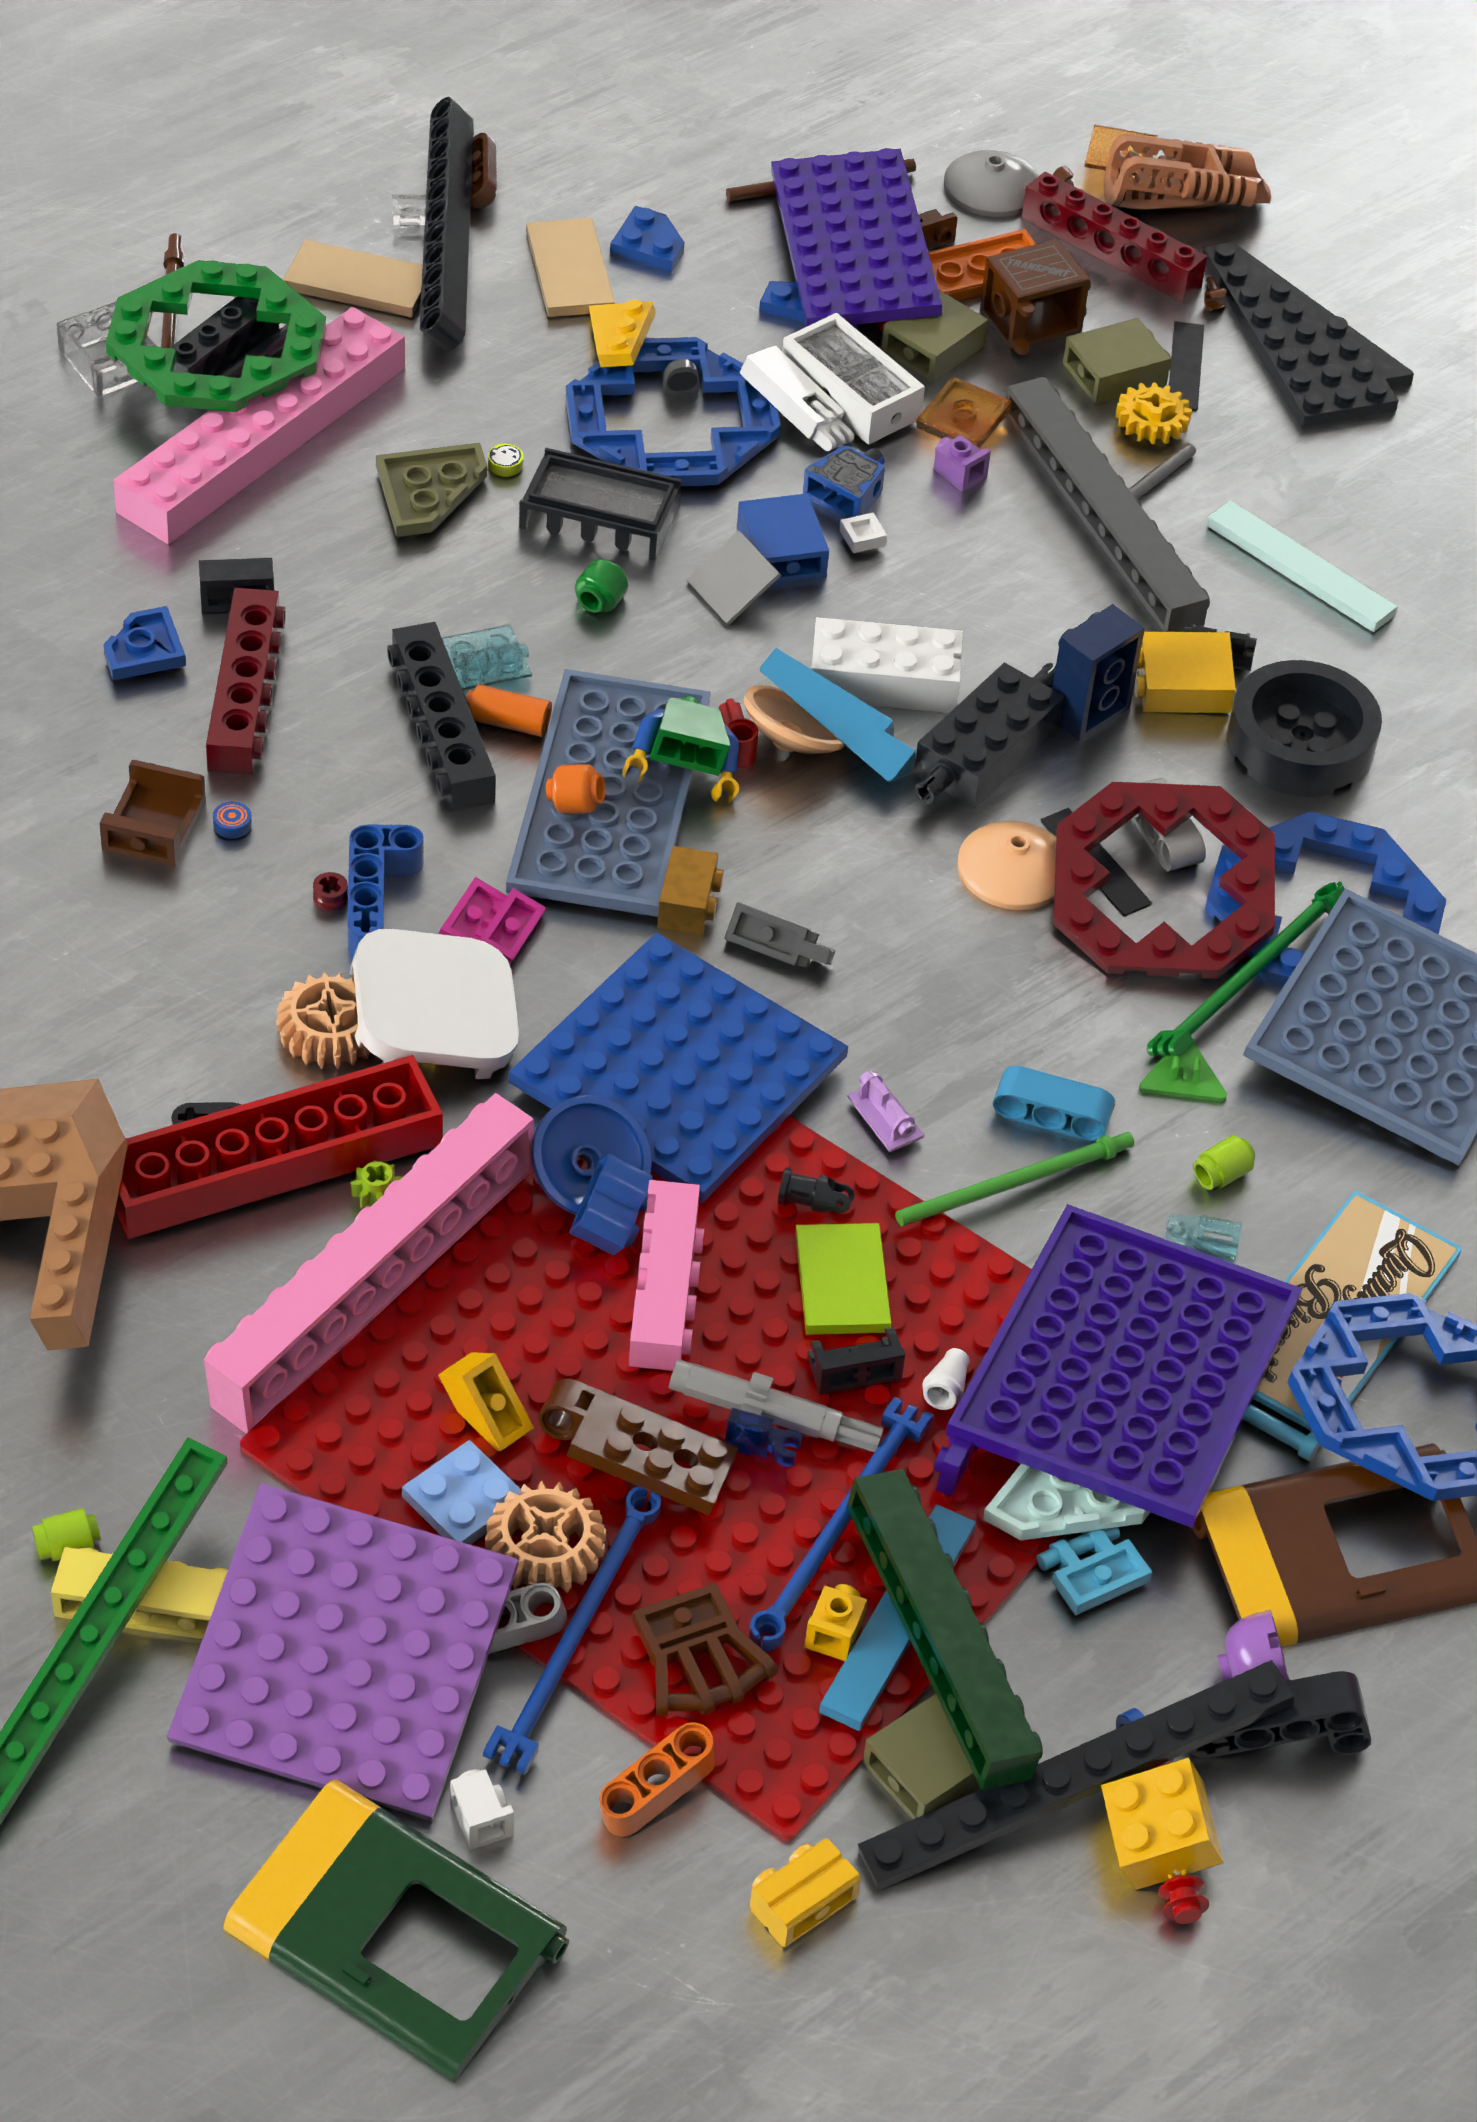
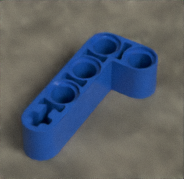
M367 824L354 828L350 833L348 952L352 959L359 942L366 934L378 929H384L385 877L413 876L423 868L424 837L422 832L412 825Z

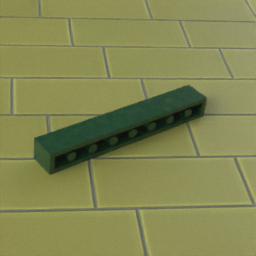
M904 1469L854 1478L847 1508L981 1790L1032 1780L1039 1759H1041L1043 1754L1041 1739L1035 1731L1032 1732L1025 1718L1022 1700L1018 1695H1014L1007 1681L1005 1666L1001 1659H996L989 1644L987 1629L983 1623L978 1622L972 1610L970 1595L966 1588L961 1587L954 1573L952 1558L948 1553H944L937 1539L936 1526L932 1519L927 1518L921 1506L917 1487L910 1484Z

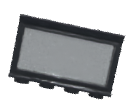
M545 448V454L523 499L519 501V528L526 530L529 518L533 510L547 513L546 528L552 534L560 532L564 517L581 521V538L586 542L594 540L598 526L615 530V546L620 550L628 549L632 540V534L650 538L649 560L656 561L680 507L682 479Z

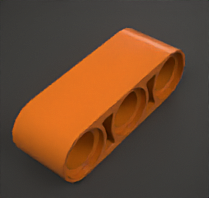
M695 1722L680 1726L611 1780L602 1789L599 1797L603 1824L606 1829L613 1835L620 1837L636 1833L708 1776L716 1762L713 1735L710 1730L703 1724ZM690 1746H699L705 1749L698 1756L691 1757L683 1753ZM655 1774H663L669 1777L661 1785H653L647 1782ZM622 1802L633 1806L630 1811L623 1814L611 1811L614 1805Z

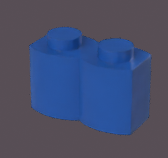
M607 1154L599 1161L591 1177L585 1197L572 1223L570 1234L612 1255H615L624 1247L629 1249L639 1231V1226L635 1224L638 1211L643 1213L647 1209L649 1180H652L653 1176L611 1154Z

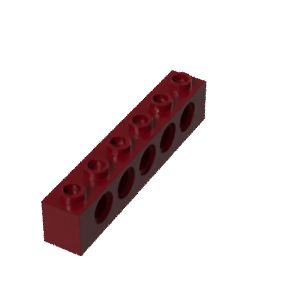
M1043 172L1026 186L1022 219L1182 303L1202 288L1207 255L1070 185L1055 175Z
M234 588L206 741L207 771L253 775L255 760H262L264 739L259 736L260 733L267 732L268 710H264V707L271 706L273 686L269 684V680H275L277 674V658H273V654H280L281 632L277 631L278 628L284 629L286 619V607L279 606V591Z

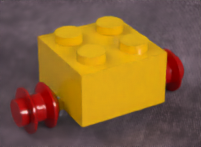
M1189 1758L1173 1762L1174 1759L1150 1770L1101 1785L1121 1870L1135 1890L1165 1882L1158 1890L1159 1896L1169 1901L1163 1907V1914L1165 1917L1175 1920V1922L1180 1924L1197 1921L1209 1907V1900L1205 1896L1198 1895L1205 1887L1203 1879L1188 1874L1224 1863L1204 1782Z

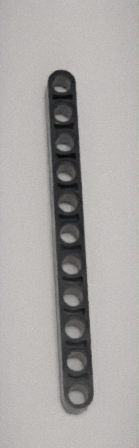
M449 96L441 99L435 105L430 115L419 325L420 330L446 352L455 349L463 340L466 332L474 134L473 117Z

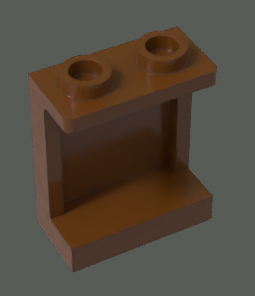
M131 760L129 764V783L114 813L105 812L99 823L102 850L176 866L206 803L204 776L153 763Z

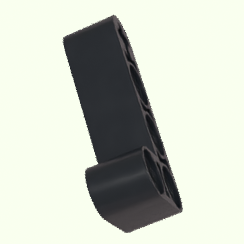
M1338 1671L1285 1681L1294 1695V1705L1190 1751V1753L1200 1758H1211L1322 1736H1328L1332 1750L1339 1754L1362 1752L1371 1745V1735L1358 1678L1351 1672Z

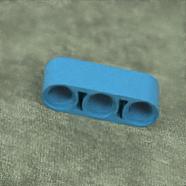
M1016 1065L1009 1066L1004 1070L993 1099V1108L1005 1118L1087 1141H1096L1098 1137L1106 1134L1115 1107V1099L1107 1090Z

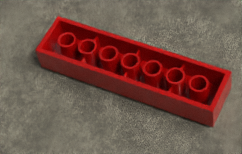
M410 1055L126 1138L128 1146L115 1210L127 1238L131 1239L356 1171L357 1167L364 1168V1166L374 1160L387 1162L437 1147L443 1138V1113L414 1055Z

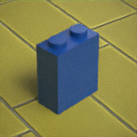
M808 493L739 501L737 531H740L781 574L773 584L827 577L829 548Z

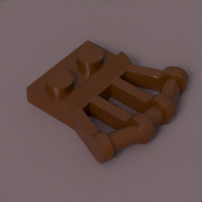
M716 1583L633 1611L632 1622L650 1657V1663L655 1667L656 1716H668V1711H699L702 1715L708 1714L715 1710L716 1705L728 1701L733 1705L744 1701V1695L762 1680L769 1681L778 1673L777 1665L773 1659L739 1630ZM728 1643L751 1664L738 1677L722 1644ZM706 1650L723 1684L708 1688L692 1656L693 1654ZM678 1661L693 1693H668L667 1663Z

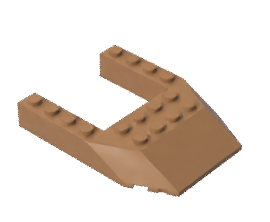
M99 1079L0 1089V1221L51 1216L30 1314V1321L47 1350L89 1347L128 1143Z

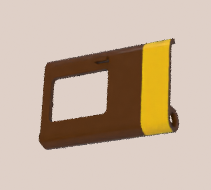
M1433 1443L1415 1447L1420 1457L1447 1454ZM1352 1461L1211 1491L1193 1526V1531L1198 1538H1209L1238 1619L1240 1620L1254 1613L1271 1610L1281 1647L1477 1602V1537L1461 1498L1440 1500L1459 1545L1461 1555L1362 1578H1355L1349 1573L1324 1506L1330 1503L1403 1488V1486Z

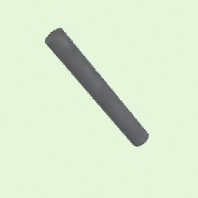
M1186 443L1131 486L1129 491L1132 495L1139 499L1196 454L1194 445Z

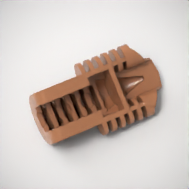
M1123 134L1118 136L1111 146L1104 178L1105 202L1115 208L1138 211L1196 209L1225 203L1251 207L1255 203H1270L1271 190L1258 173L1255 160L1250 152L1243 148H1227L1222 145L1215 146L1214 144H1203L1201 142L1193 143L1192 141H1181L1179 139L1170 140ZM1128 146H1132L1133 151H1129L1127 156H1123L1121 151H1125ZM1159 150H1162L1165 155H1161L1158 158L1152 157V155H1157Z

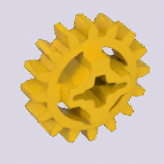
M1140 383L1138 390L1129 387L1126 394L1120 395L1115 418H1119V427H1126L1125 434L1127 436L1135 433L1137 434V441H1142L1145 438L1149 439L1151 444H1155L1157 439H1161L1167 444L1169 443L1170 436L1178 440L1180 439L1181 432L1187 433L1192 409L1189 408L1190 401L1186 399L1181 400L1182 393L1180 391L1171 393L1170 386L1168 385L1162 389L1158 387L1157 383H1152L1150 388H1146L1143 383Z

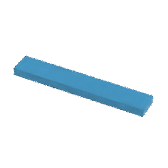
M936 1504L928 1519L933 1520L937 1529V1539L944 1553H948L951 1556L955 1566L975 1531L976 1522ZM887 1590L820 1703L819 1713L858 1731H861L911 1643Z

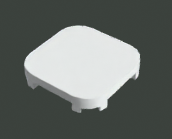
M378 929L363 937L357 946L349 974L354 976L358 1016L355 1039L358 1048L365 1046L372 1054L384 1060L383 1063L414 1055L419 1063L474 1068L475 1079H490L494 1071L510 1063L518 1044L519 1026L512 970L508 960L498 949L484 941L473 938L399 929Z

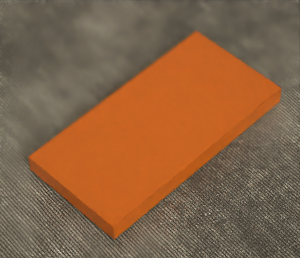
M1023 229L929 251L937 287L940 291L957 301L982 295L986 257L1036 245V242L1027 230Z

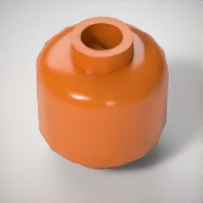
M590 764L560 765L555 769L553 777L548 778L546 782L548 801H553L556 810L561 814H590L596 810L598 804H602L604 801V777L601 773H597L596 769Z

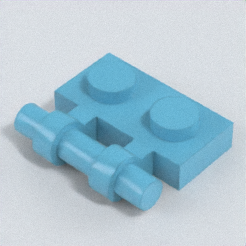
M1118 1527L1086 1531L1081 1536L1069 1541L1064 1539L1058 1540L1049 1545V1550L1036 1556L1038 1565L1043 1571L1055 1566L1062 1568L1054 1572L1052 1583L1075 1615L1147 1584L1151 1580V1569L1129 1539L1113 1545L1111 1542L1120 1537ZM1088 1551L1096 1553L1083 1560L1078 1558L1079 1555Z

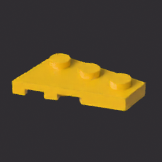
M630 300L619 304L589 305L600 367L634 365L656 315L654 302Z

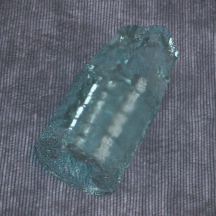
M1170 1215L1167 1222L1165 1239L1200 1252H1206L1207 1254L1213 1253L1218 1254V1256H1228L1236 1259L1243 1222H1232L1231 1220H1222L1217 1217L1212 1218L1207 1215ZM1207 1232L1233 1237V1241L1207 1237L1204 1234Z

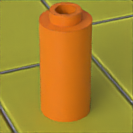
M478 684L475 690L468 691L466 701L475 722L542 738L545 736L551 718V701Z

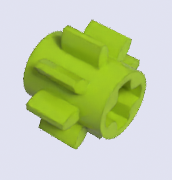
M374 1160L364 1166V1168H356V1180L351 1182L352 1197H360L361 1209L367 1206L371 1207L384 1195L385 1190L393 1181L401 1180L403 1177L395 1176V1165H387L384 1162Z

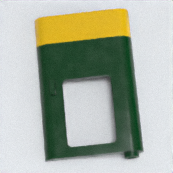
M337 1779L328 1782L234 1902L223 1924L225 1931L453 2082L463 2072L537 1968L544 1967L549 1962L556 1964L569 1945V1939L565 1937L567 1927ZM411 1885H423L518 1948L516 1956L473 2015L467 2020L455 2018L361 1955L365 1945Z

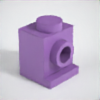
M962 435L954 439L945 437L939 441L935 448L933 470L963 492L987 478L991 451L987 448L981 450Z

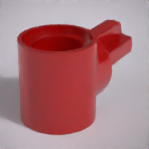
M733 698L726 699V703L720 704L719 711L721 712L724 724L737 737L739 742L737 768H747L756 761L759 729L753 721L744 718L740 703L734 702Z

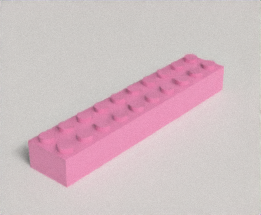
M351 307L326 325L317 373L307 378L297 376L288 381V387L266 398L260 394L248 400V406L237 412L218 410L206 412L113 480L116 513L169 545L405 369V336L358 309Z
M497 1093L491 1096L485 1103L476 1105L469 1117L458 1128L449 1130L435 1149L428 1155L424 1154L419 1157L412 1170L401 1180L393 1181L385 1190L384 1195L371 1207L367 1206L362 1209L357 1215L355 1222L343 1233L335 1234L327 1243L326 1248L313 1260L304 1262L296 1275L286 1285L276 1288L269 1295L263 1306L253 1315L245 1316L228 1338L223 1342L214 1344L210 1348L204 1359L210 1407L247 1434L281 1401L352 1340L533 1171L531 1145L534 1138V1119Z

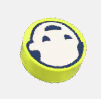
M511 444L496 445L488 453V467L492 473L498 476H514L523 468V452L520 448Z

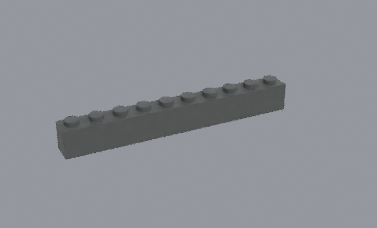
M1045 376L1009 385L1004 413L1163 632L1184 631L1185 626L1192 627L1193 623L1196 626L1204 625L1207 609L1210 606V598L1207 591L1201 588L1192 576L1190 568L1184 565L1175 553L1173 545L1167 542L1158 530L1156 522L1150 519L1143 510L1139 499L1132 495L1126 487L1123 478L1114 471L1109 464L1107 456L1101 453L1094 444L1090 433L1085 431L1077 421L1075 413L1065 405L1058 390L1051 386Z

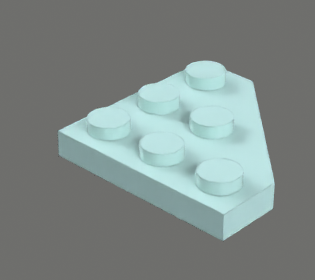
M1020 1464L985 1508L983 1520L1022 1541L1142 1524L1150 1512Z

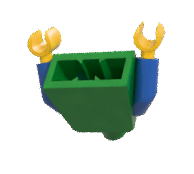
M686 696L682 699L670 698L665 709L658 708L642 719L632 747L635 753L627 758L622 770L624 778L628 768L633 766L640 770L641 774L638 783L641 782L648 768L645 756L650 755L651 760L719 776L721 773V779L711 790L712 799L717 801L721 797L722 788L728 792V803L735 798L739 792V784L732 777L733 774L737 773L739 742L737 737L724 724L721 712L718 709L700 705L699 701L692 696Z

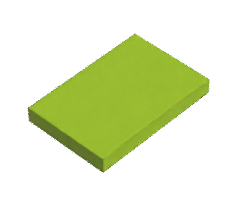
M879 1223L796 1225L795 1237L806 1335L885 1333V1328H891Z

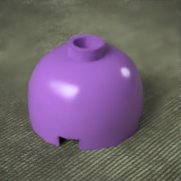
M1271 1610L1244 1617L1229 1629L1225 1637L1226 1654L1218 1655L1224 1681L1270 1660H1273L1283 1679L1290 1681Z

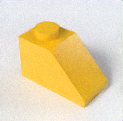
M471 1352L438 1374L457 1412L496 1451H502L534 1429L496 1353Z

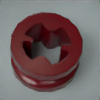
M326 872L314 879L313 901L317 907L326 911H335L346 905L348 901V883L345 877L339 873Z

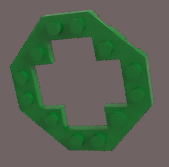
M197 260L117 298L106 339V354L114 361L120 360L125 364L127 372L143 387L148 385L156 392V398L165 406L237 412L248 406V400L260 394L266 398L288 387V381L297 376L307 378L317 373L326 331V316L267 266ZM193 293L259 299L256 310L257 321L289 324L282 357L271 358L246 355L241 378L173 372L176 363V349L144 345L153 312L188 315Z

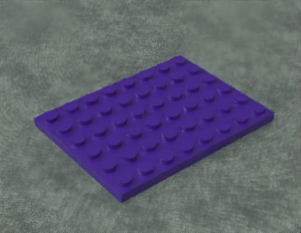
M1067 1204L947 1425L946 1435L952 1438L956 1436L971 1441L973 1446L1193 1528L1296 1309L1302 1288Z

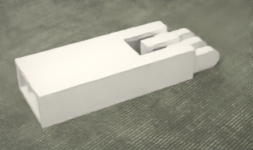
M776 345L747 356L740 374L809 440L813 439L825 451H831L854 440L852 430L841 421L845 411Z

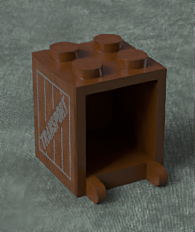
M1059 239L986 257L980 312L988 319L989 324L1010 351L1015 350L1017 354L1026 355L1029 352V346L1082 332L1084 317L1087 314L1086 302L1088 291L1091 288L1090 277L1086 271H1083L1075 261L1072 253L1067 251Z

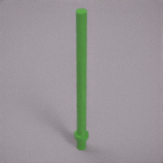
M1130 1132L1114 1137L1109 1135L1098 1137L1096 1143L895 1212L897 1223L902 1227L1100 1158L1103 1160L1112 1159L1116 1156L1117 1152L1134 1147V1138Z

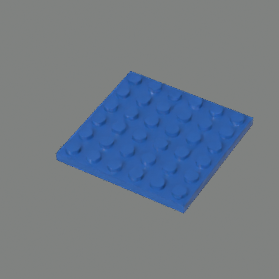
M656 932L509 1071L508 1082L551 1109L566 1099L583 1095L604 1097L620 1104L637 1119L647 1136L652 1156L651 1171L668 1182L700 1185L699 1201L703 1203L847 1057L848 1046Z

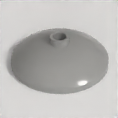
M978 150L957 158L948 166L944 175V189L948 197L957 206L968 212L987 217H1009L1022 213L1026 186L1039 175L1029 163L1016 155L998 150Z

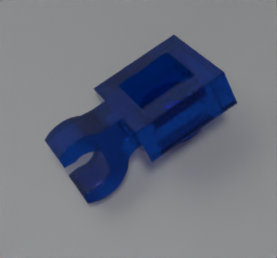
M732 1407L727 1420L725 1443L737 1447L738 1452L746 1455L754 1454L766 1458L768 1452H771L777 1463L782 1466L793 1467L796 1452L787 1450L784 1447L792 1446L800 1449L803 1435L796 1430H783L773 1427L774 1419Z

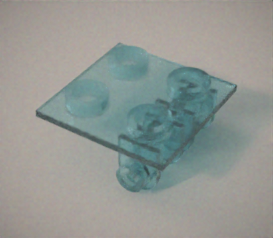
M510 624L442 638L462 690L476 688L478 684L487 686L532 677L525 659L529 658L528 647L526 643L519 644Z

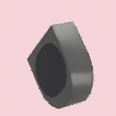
M679 359L668 364L663 373L662 388L664 394L673 395L699 392V374L696 365L692 361Z

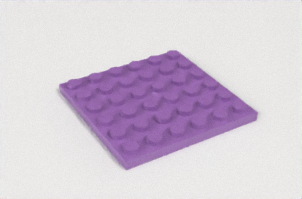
M260 1483L167 1734L168 1741L320 1788H324L331 1780L337 1779L376 1805L433 1821L519 1566V1560Z

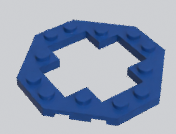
M697 337L645 338L634 365L600 367L598 361L588 369V375L580 381L574 379L566 385L565 397L571 443L605 462L682 479L681 486L719 485L780 436L781 425L778 409L740 374L743 363L724 352L721 355L708 349V343ZM687 359L696 365L697 370H700L703 393L738 392L743 427L711 428L712 451L645 453L642 430L607 431L602 395H633L635 393L633 372L664 371L668 364L675 360Z
M1311 811L1269 827L1275 833L1276 870L1294 874L1301 848L1375 865L1369 892L1406 901L1402 917L1439 934L1446 898L1385 829ZM1226 845L1221 847L1205 910L1213 919L1218 918L1221 922L1241 907L1235 899L1219 886L1220 877L1242 860ZM1275 915L1274 934L1248 954L1251 959L1278 935L1282 921L1281 916ZM1287 947L1259 975L1265 982L1284 986L1305 951Z
M1412 1293L1335 1301L1325 1321L1319 1326L1307 1345L1303 1356L1292 1369L1287 1382L1319 1445L1432 1501L1477 1496V1450L1420 1457L1403 1425L1363 1429L1336 1378L1364 1374L1368 1360L1358 1344L1361 1341L1423 1335L1439 1365L1477 1361V1324L1451 1312H1448L1445 1317L1425 1306L1426 1300Z

